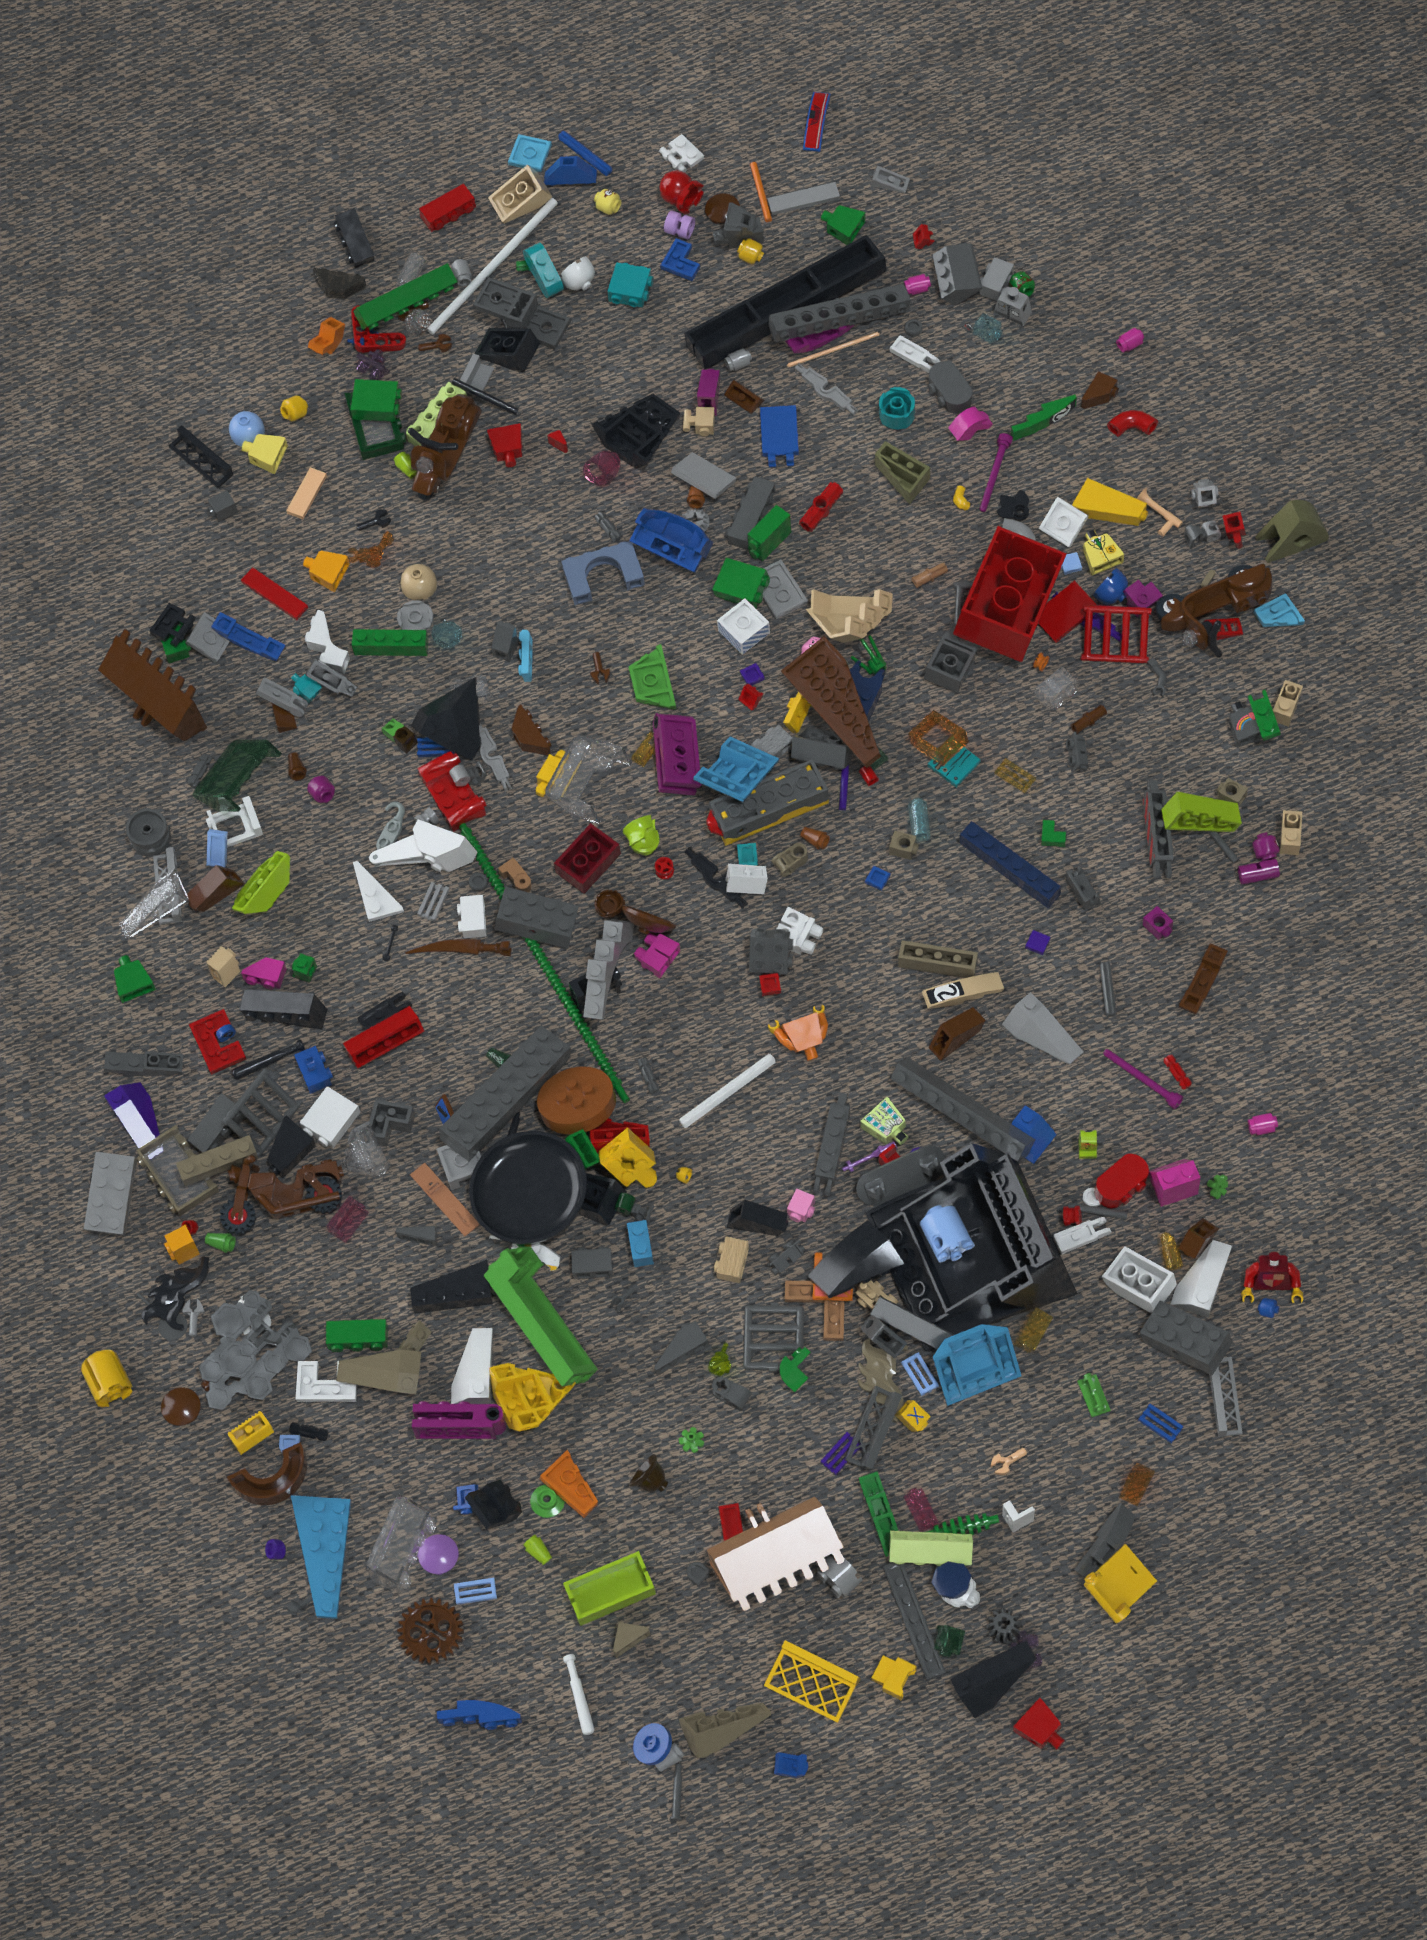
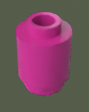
M925 274L907 278L904 281V286L908 294L915 295L927 292L928 287H931L928 276L925 277Z
M1133 328L1119 336V339L1116 340L1117 346L1121 352H1129L1143 344L1144 335L1140 329Z
M1267 1113L1248 1119L1250 1134L1258 1136L1275 1132V1128L1278 1127L1276 1116Z

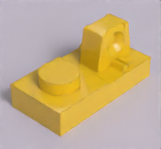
M799 692L796 697L790 698L787 705L789 711L783 722L792 733L799 732L811 706Z

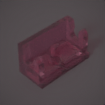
M349 1196L327 1224V1230L342 1242L347 1243L369 1212L363 1204Z

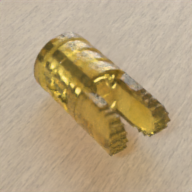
M651 731L631 756L633 762L642 767L646 766L649 759L655 753V744L653 747L648 744L654 735Z
M1162 1233L1160 1238L1166 1269L1171 1271L1182 1268L1184 1265L1180 1249L1176 1245L1174 1237L1170 1233Z

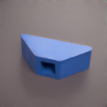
M579 156L560 157L545 172L544 183L551 186L558 184L596 183L597 170Z

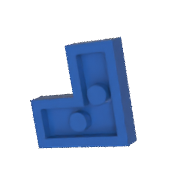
M676 238L662 261L660 268L693 281L700 269V264L686 259L692 249V244Z

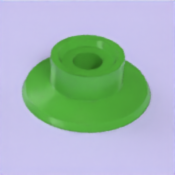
M542 1485L532 1493L530 1504L532 1510L537 1515L550 1518L561 1512L565 1501L547 1485ZM544 1498H551L549 1502H544Z

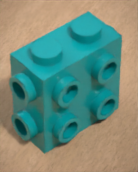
M616 262L607 291L609 302L643 308L644 302L648 301L649 286L652 287L654 276H651V269L645 266H634L628 263Z

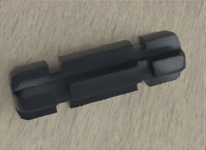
M292 1422L289 1427L291 1434H300V1436L313 1439L318 1438V1440L326 1441L329 1434L327 1429L320 1428L318 1430V1427L304 1424L300 1426L299 1423Z

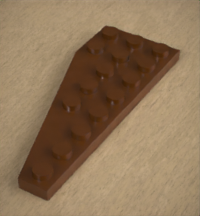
M823 636L783 668L781 672L867 768L879 759L881 754L848 663L827 638Z

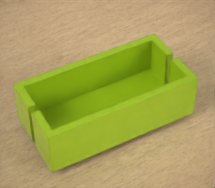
M639 1551L563 1583L580 1626L656 1594Z

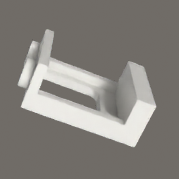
M249 796L242 798L244 803L213 815L210 810L207 811L209 818L206 819L209 829L213 828V830H217L216 824L218 822L235 816L241 817L246 831L241 835L227 839V847L263 835Z

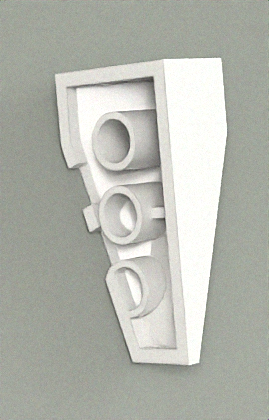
M1212 1240L1176 1286L1170 1305L1208 1318L1232 1246Z
M472 1328L452 1383L451 1404H458L462 1401L470 1402V1404H491L492 1385L489 1368L492 1367V1328Z

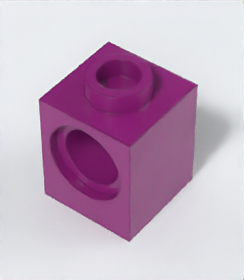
M1156 906L1143 917V926L1159 940L1162 937H1168L1172 933L1173 920ZM1155 923H1162L1163 926H1156Z

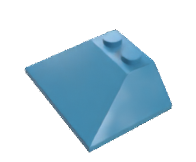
M729 737L721 746L718 760L709 769L702 767L693 780L744 802L778 763L779 758Z
M978 1325L944 1339L933 1355V1361L947 1406L1021 1377L1007 1327Z

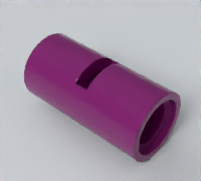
M1276 858L1238 866L1241 885L1280 877Z

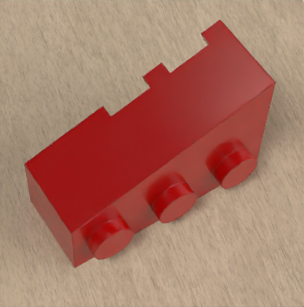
M608 1118L600 1126L588 1131L589 1140L598 1155L599 1150L626 1128H629L650 1147L648 1125L624 1121L622 1124L612 1122V1119Z

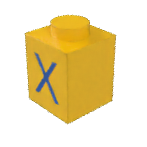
M907 1400L895 1414L912 1432L922 1431L928 1425L927 1421L931 1417L914 1400Z

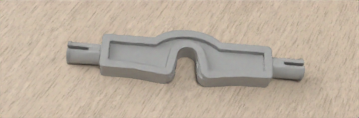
M800 363L795 366V370L802 374V379L814 388L815 393L820 398L831 401L843 411L845 409L848 410L853 416L859 411V409L852 405V400L837 386L824 390L826 385H828L827 378L817 373L811 367L806 369Z
M480 723L479 733L482 743L480 754L482 761L487 767L491 768L497 782H501L504 790L508 791L512 787L508 781L509 773L501 755L489 756V754L497 751V746L487 728H483Z

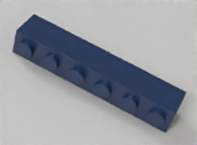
M971 821L960 833V844L1048 909L1061 895V886L974 822Z

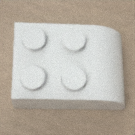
M1125 1246L1102 1275L1104 1282L1112 1291L1151 1314L1159 1301L1164 1302L1177 1285L1174 1273Z

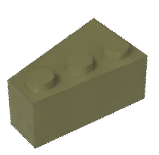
M886 441L875 453V466L910 505L930 480V467Z

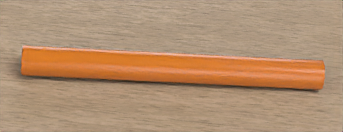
M752 162L750 167L765 222H770L772 217L757 163Z

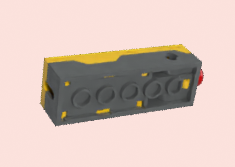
M811 759L763 779L744 802L728 795L709 801L710 812L706 819V824L709 831L721 836L725 846L828 804V788L814 760Z

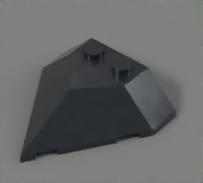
M474 677L419 709L411 724L420 734L470 760L475 758L482 744L479 733L478 696L476 695L477 678Z

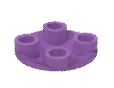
M441 1534L432 1535L425 1539L418 1550V1559L421 1566L426 1571L436 1575H441L451 1570L459 1557L456 1543L450 1537Z

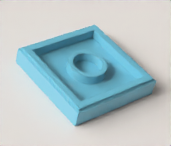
M518 134L508 160V165L520 168L529 165L535 171L541 172L552 142Z

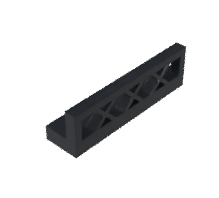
M181 425L177 429L179 437L168 445L169 448L216 488H220L233 476L231 466L184 426ZM181 441L186 443V449L178 450L175 447ZM189 453L199 454L198 460H190L188 458ZM201 463H209L211 470H202ZM213 473H221L224 477L219 482H216L213 479Z

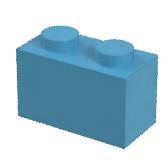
M647 1221L627 1223L634 1267L654 1264Z

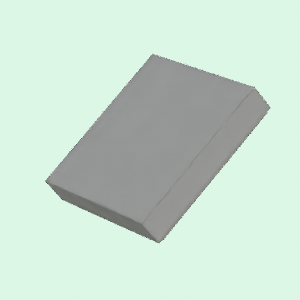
M204 612L185 643L217 663L230 641L211 628L216 619Z

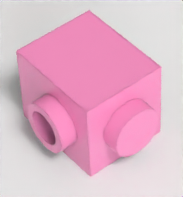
M796 1189L787 1207L789 1218L795 1222H806L808 1217L811 1218L815 1211V1207H813L815 1196Z

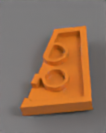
M568 1450L540 1475V1480L583 1518L598 1505V1500L588 1483L584 1481L579 1468L574 1464Z

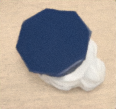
M948 1561L935 1569L931 1583L945 1602L954 1607L967 1606L968 1608L979 1604L980 1593L976 1591V1582L972 1579V1575L964 1564Z

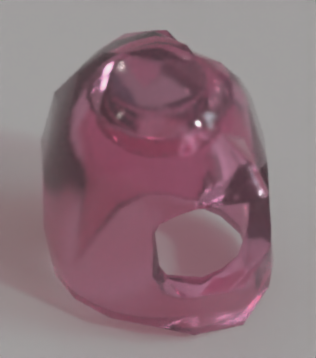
M607 450L595 454L583 466L584 477L588 481L601 486L610 482L616 477L621 467L619 455ZM591 463H594L601 470V476L595 477L590 472Z

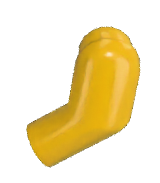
M957 486L953 503L959 509L966 511L970 508V502L964 497L965 487Z

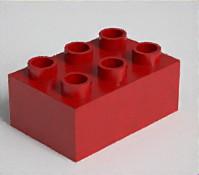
M997 526L963 605L953 635L1022 662L1067 553Z

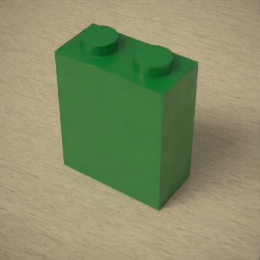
M355 379L350 409L352 418L355 420L395 422L396 415L400 413L398 401L402 399V389H399L398 381Z
M775 505L747 534L750 556L762 562L791 534L790 514L778 505Z
M726 558L712 591L716 597L737 604L746 599L756 609L757 605L762 602L763 591L765 587H768L770 577L766 569Z

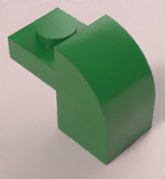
M799 1347L791 1355L794 1358L792 1361L787 1356H784L780 1364L781 1378L793 1392H796L809 1378L798 1367L811 1353L807 1347L803 1349Z

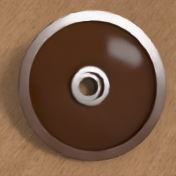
M627 905L622 906L623 913L631 923L639 927V932L649 935L650 931L664 933L676 929L677 925L668 920Z

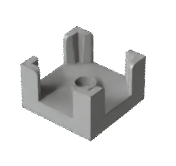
M447 1145L437 1148L450 1189L460 1188V1181L471 1178L473 1170L481 1158L480 1152L478 1151L471 1161L468 1162Z

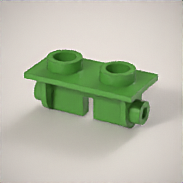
M1091 1373L1085 1374L1083 1376L1084 1379L1077 1381L1091 1417L1111 1411L1096 1374L1093 1376Z

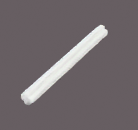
M767 1054L679 1119L680 1124L684 1128L693 1124L775 1064V1058L771 1054Z

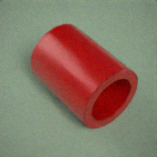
M864 766L859 770L860 775L868 786L878 782L879 778L871 766L867 768Z

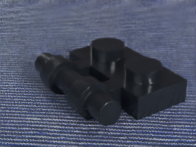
M168 603L149 630L150 635L164 642L169 637H172L173 639L170 644L173 647H177L185 639L184 635L187 631L191 630L194 626L193 623L196 617L190 614L186 619L184 618L185 610ZM178 624L182 625L178 632L175 631Z

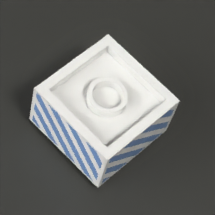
M743 599L717 620L718 631L742 655L770 634L769 621L746 599Z

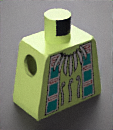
M888 1097L860 1121L861 1128L885 1145L892 1139L902 1145L908 1139V1136L902 1131L906 1127V1121Z

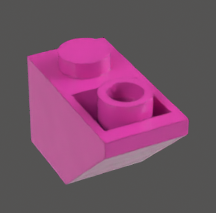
M266 957L243 969L241 975L243 980L249 985H256L257 983L270 990L274 988L280 989L287 968L284 961Z

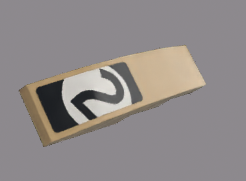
M994 972L944 983L923 990L922 994L927 1008L931 1009L963 1004L966 1000L982 998L985 994L999 993L1004 990V986L999 973Z

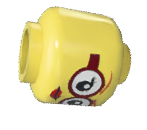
M603 189L595 195L594 201L596 202L597 210L608 215L618 212L621 200L617 193L609 189Z

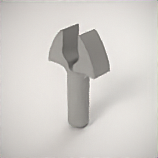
M189 1299L182 1312L190 1316L189 1335L195 1337L197 1336L198 1316L201 1313L205 1314V1310L197 1299V1308L193 1312L191 1300Z

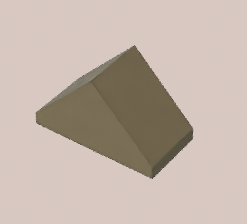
M619 1622L613 1647L615 1657L618 1658L649 1637L650 1630L648 1627Z

